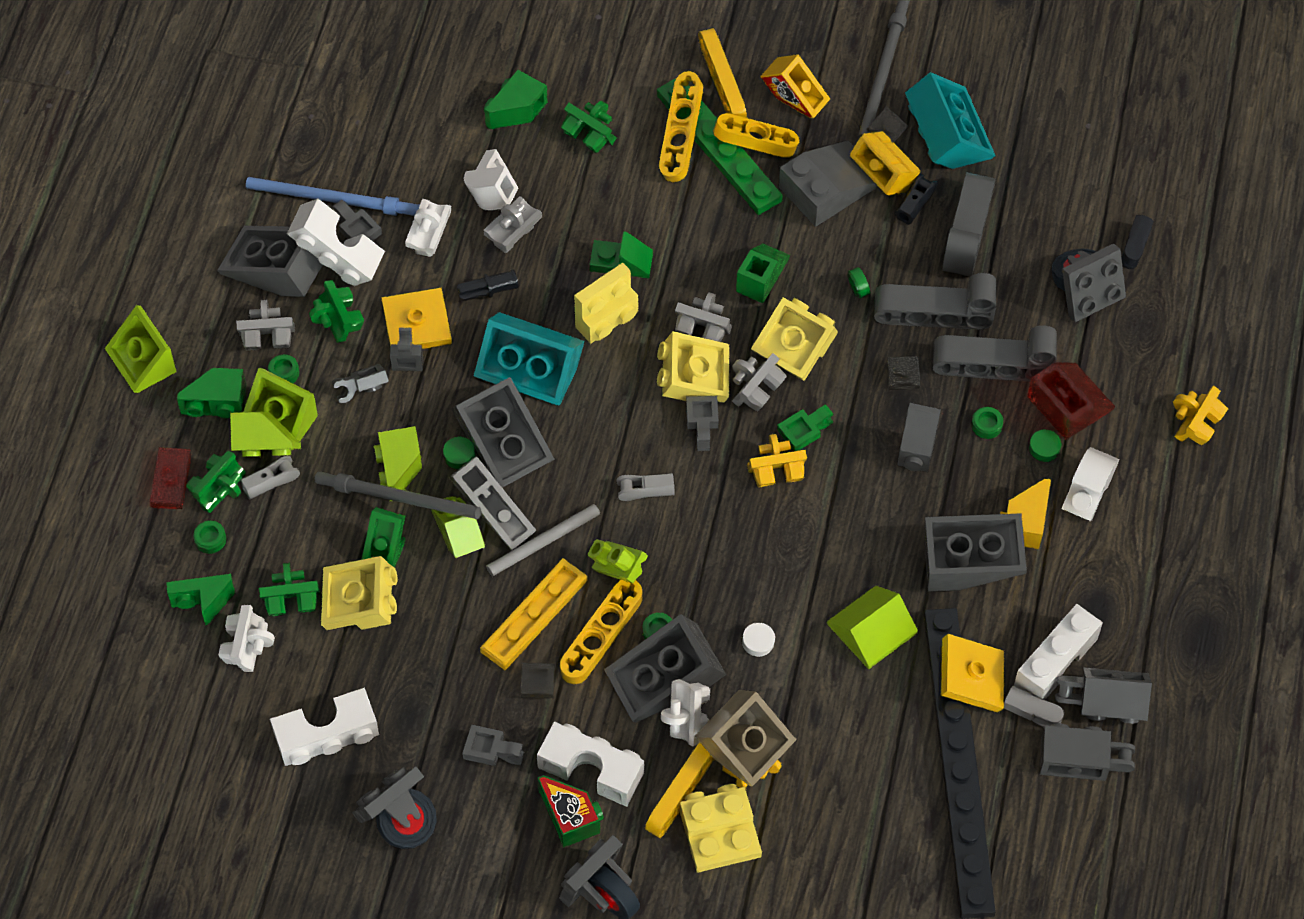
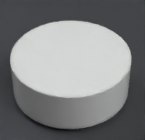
M753 623L745 629L742 645L750 655L764 656L774 647L775 634L768 625Z

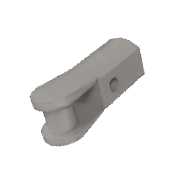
M288 455L283 456L269 466L241 479V486L248 499L250 500L298 478L300 472L298 468H293L292 458Z
M673 473L622 475L616 480L621 490L618 493V498L621 501L675 495ZM633 486H642V488H633Z
M1015 686L1011 687L1004 702V709L1030 721L1032 720L1043 728L1045 725L1051 726L1052 724L1061 723L1064 713L1060 706L1041 700Z

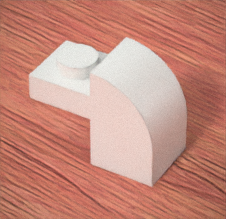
M496 149L486 150L477 169L466 171L464 175L466 186L478 206L484 210H497L506 204H511L518 190L517 184Z
M1090 447L1084 454L1075 472L1071 487L1061 509L1091 521L1104 491L1110 484L1120 459Z

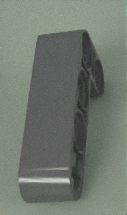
M966 172L953 227L950 229L942 271L969 277L973 275L996 178Z
M978 273L972 275L969 278L967 289L884 284L878 286L875 290L874 319L881 324L975 330L987 329L993 324L996 310V278L991 274Z
M1036 326L1030 329L1027 341L954 335L939 336L934 340L933 371L945 376L1029 382L1048 381L1053 376L1057 360V331L1050 326Z

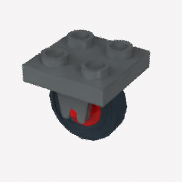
M1111 244L1097 252L1084 248L1073 249L1058 256L1052 264L1053 281L1058 288L1065 291L1068 315L1074 322L1126 298L1121 250L1115 244Z
M403 766L399 770L393 771L381 781L385 786L381 790L377 787L373 791L370 790L356 801L359 807L352 812L359 823L373 819L376 816L377 828L382 838L390 845L401 849L415 848L425 843L433 834L437 822L436 810L431 800L422 792L411 789L412 786L424 778L416 766L408 770Z
M614 835L606 842L600 839L587 853L589 856L584 860V864L581 865L577 862L565 874L564 877L566 879L561 883L563 890L559 899L569 908L582 895L601 913L608 909L621 919H630L639 910L640 903L629 887L632 880L615 863V859L623 844Z

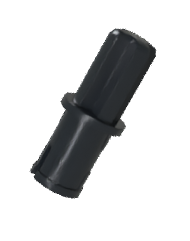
M512 269L508 272L492 276L484 274V278L458 284L457 292L461 301H467L487 295L489 298H492L495 293L518 289L519 285L516 273Z

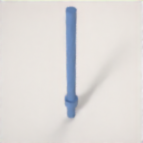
M248 177L246 181L247 189L314 200L318 198L321 201L333 203L343 200L351 206L382 210L384 214L394 216L397 213L415 216L420 206L419 204L401 202L399 198L389 196L382 199Z

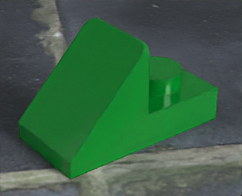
M623 231L621 243L594 240L590 271L608 273L621 263H624L631 271V276L649 278L653 249Z
M377 507L371 511L362 560L382 556L395 568L406 542V538L401 536L405 521L404 515Z
M231 574L166 582L171 607L188 609L201 604L205 625H208L235 595Z

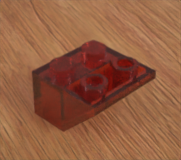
M1055 362L1031 377L1027 397L1065 440L1115 408L1113 403L1076 363Z

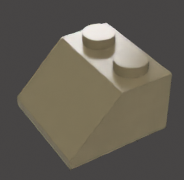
M738 690L695 735L717 762L749 786H753L796 741V738L756 691Z

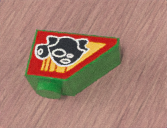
M544 775L538 777V791L563 848L600 834V821L604 820L599 803L591 801L588 792Z

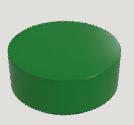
M859 267L849 270L847 277L855 295L860 299L870 295V287L862 270Z
M278 355L268 364L269 372L291 383L296 382L299 377L298 362L290 355Z
M982 407L973 414L971 427L977 436L984 439H992L1000 434L1003 426V416L997 409Z
M1046 429L1035 432L1029 444L1031 455L1042 462L1056 459L1061 449L1060 437L1055 432Z
M454 437L448 440L443 448L446 464L451 468L460 469L474 458L475 451L472 442L464 437Z
M204 521L194 530L193 538L195 545L203 553H216L226 544L225 530L216 521Z
M653 613L646 617L643 622L644 639L646 640L672 621V618L664 613Z

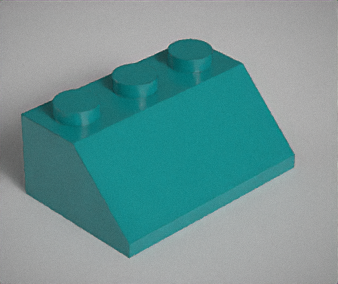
M930 72L905 92L909 101V110L918 122V131L922 138L925 139L929 148L928 155L935 164L954 169L990 160L996 156L965 86Z
M499 312L488 319L474 377L494 384H498L511 377L518 392L559 406L576 373L585 341Z

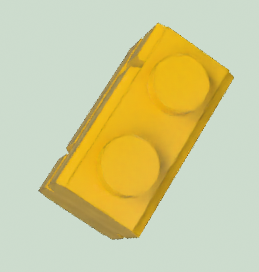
M883 131L875 132L874 134H863L850 153V157L886 195L905 193L920 173V169L894 142H891V139Z

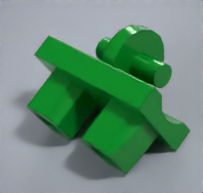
M599 101L595 106L588 102L584 110L588 111L589 115L570 102L564 108L568 115L561 129L574 139H576L583 128L589 130L590 132L582 142L593 152L598 153L606 143L613 145L617 137L611 134L612 130L601 123L603 121L609 124L612 121V116L607 114L608 104L604 101Z
M333 280L324 281L325 291L318 299L313 301L314 308L309 312V317L312 323L323 324L324 328L330 327L337 343L345 342L349 332L361 330L364 318L361 311H347L346 309L351 307L353 303V294L349 287L336 288Z
M227 451L223 456L213 454L207 461L206 468L208 473L203 478L193 476L186 485L191 495L197 499L202 509L208 513H211L227 495L237 498L241 494L237 483L246 472L236 461L235 454Z
M290 562L283 563L284 572L272 574L273 583L285 582V585L259 588L260 598L262 601H265L269 617L286 615L284 598L297 597L299 613L316 611V594H320L318 582L310 581L293 584V581L304 580L305 577L304 570L291 571Z

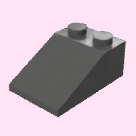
M849 141L804 152L780 167L779 188L815 227L878 187L850 157L854 146Z
M244 226L217 271L223 276L280 296L305 297L323 264L319 262L316 256L308 250L299 247L296 241L287 235L290 227Z
M511 377L451 409L466 438L472 442L474 450L482 463L502 488L555 460Z
M1021 513L925 517L924 546L928 591L963 590L1027 573Z
M682 614L604 669L631 720L635 723L671 707L672 681L680 679L689 684L700 683L710 687L726 675L698 624Z

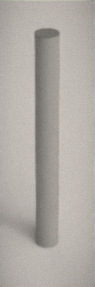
M592 504L486 565L488 572L492 577L597 517L600 515L599 509L595 504Z

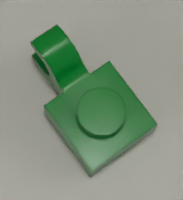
M827 405L818 408L809 416L802 409L777 424V430L785 441H790L793 451H799L821 437L820 430L827 428L833 423V420L830 418L833 416V412Z

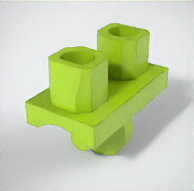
M598 539L594 541L588 552V556L595 561L592 569L597 573L634 583L642 574L641 563L646 561L648 557L643 551Z

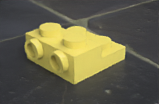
M621 263L574 295L575 328L590 344L594 341L602 340L612 332L613 328L619 324L627 323L638 312V294L631 288V271L624 263Z
M783 297L751 350L765 359H768L774 353L780 358L775 365L805 381L818 358H822L838 331L833 326L835 321L822 313L815 316L807 311L809 306L796 298L789 301Z
M673 331L665 342L660 343L657 357L659 360H663V368L658 373L657 385L662 387V396L686 401V396H717L718 402L723 403L729 398V344Z
M382 556L323 567L321 626L326 630L357 625L363 630L391 624V615L397 611L396 600L391 595L392 586L396 585L398 581L395 568Z
M727 784L718 788L716 794L705 796L703 792H694L687 795L685 801L680 802V815L697 873L762 857L761 847L753 823V813L745 787L737 788L735 784Z

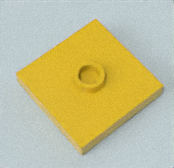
M442 288L382 297L390 347L391 344H398L399 328H412V344L422 345V349L452 344Z
M951 634L942 638L941 696L997 713L1004 708V651Z

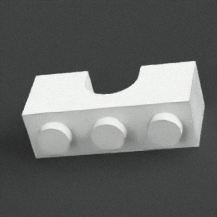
M318 198L300 205L287 235L293 238L299 247L308 250L316 256L321 264L330 267L338 273L344 282L356 286L371 281L385 251L364 234L347 239L342 244L336 235V225L340 215Z
M1076 604L1017 672L1014 686L1041 700H1045L1058 686L1057 677L1063 675L1074 659L1079 661L1097 641L1103 622Z
M365 688L333 698L337 713L336 717L330 724L323 727L309 724L304 717L302 708L271 718L273 732L284 765H301L308 762L311 757L323 753L325 755L334 754L344 746L353 743L364 744L372 740L374 736L379 735L377 721Z
M554 722L537 753L539 769L567 781L572 771L579 765L592 764L598 767L601 774L597 779V794L626 807L644 774V760L638 754L626 749L623 751L616 749L603 738L586 736L578 728L570 724L561 725Z

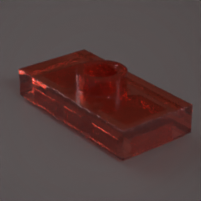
M159 447L150 497L152 508L183 509L191 460L190 449Z

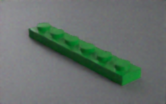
M676 78L657 88V97L668 110L670 109ZM683 86L687 93L686 99H690L688 96L690 86ZM701 100L694 141L757 215L781 203L783 195L741 146L720 141L714 135L713 129L717 117ZM689 107L679 109L676 117L678 119H686L691 114V109Z

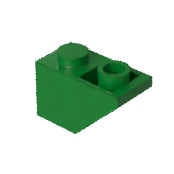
M517 70L511 78H507L503 82L499 93L494 98H490L485 104L486 127L495 129L531 123L548 103L547 85Z
M765 244L752 248L737 272L736 292L764 303L787 264L790 255Z
M211 368L177 394L181 414L190 417L211 415L230 418V413L243 412L247 386L243 369Z

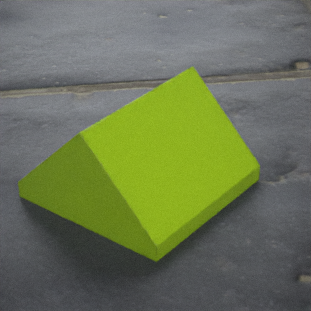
M136 305L107 344L105 350L133 392L139 393L176 373L171 349L143 308Z
M258 368L243 412H270L297 440L301 441L318 417L314 394L263 368Z
M879 586L870 589L827 621V625L868 670L918 633L900 594Z

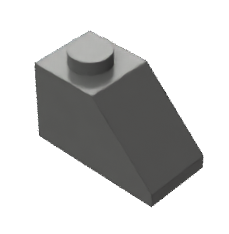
M914 403L909 404L899 451L898 466H903L910 471L921 470L928 472L941 409Z

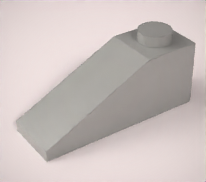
M478 457L472 458L449 477L471 505L481 508V517L510 550L516 548L537 531Z

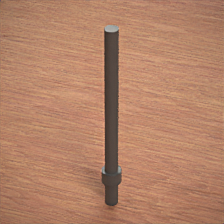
M898 0L895 12L890 16L888 23L889 33L858 133V139L863 134L871 133L898 39L906 26V12L910 0Z
M319 471L315 475V482L317 484L334 487L336 491L342 493L357 492L473 519H479L481 516V508L474 505L356 480L352 475L344 473L334 475Z

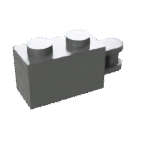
M1083 667L1082 677H1057L1060 689L1059 693L1055 695V700L1060 703L1079 705L1081 714L1086 715L1091 720L1101 721L1105 720L1106 717L1119 718L1120 721L1131 724L1138 723L1139 720L1148 721L1152 688L1149 673ZM1073 687H1080L1081 693H1072Z
M1061 723L1052 724L1051 726L1045 725L1041 737L1040 775L1106 781L1109 771L1131 772L1135 770V763L1132 761L1135 746L1130 743L1111 742V731H1103L1099 727L1089 726L1080 729L1070 728L1068 725ZM1111 754L1118 755V759L1111 758Z

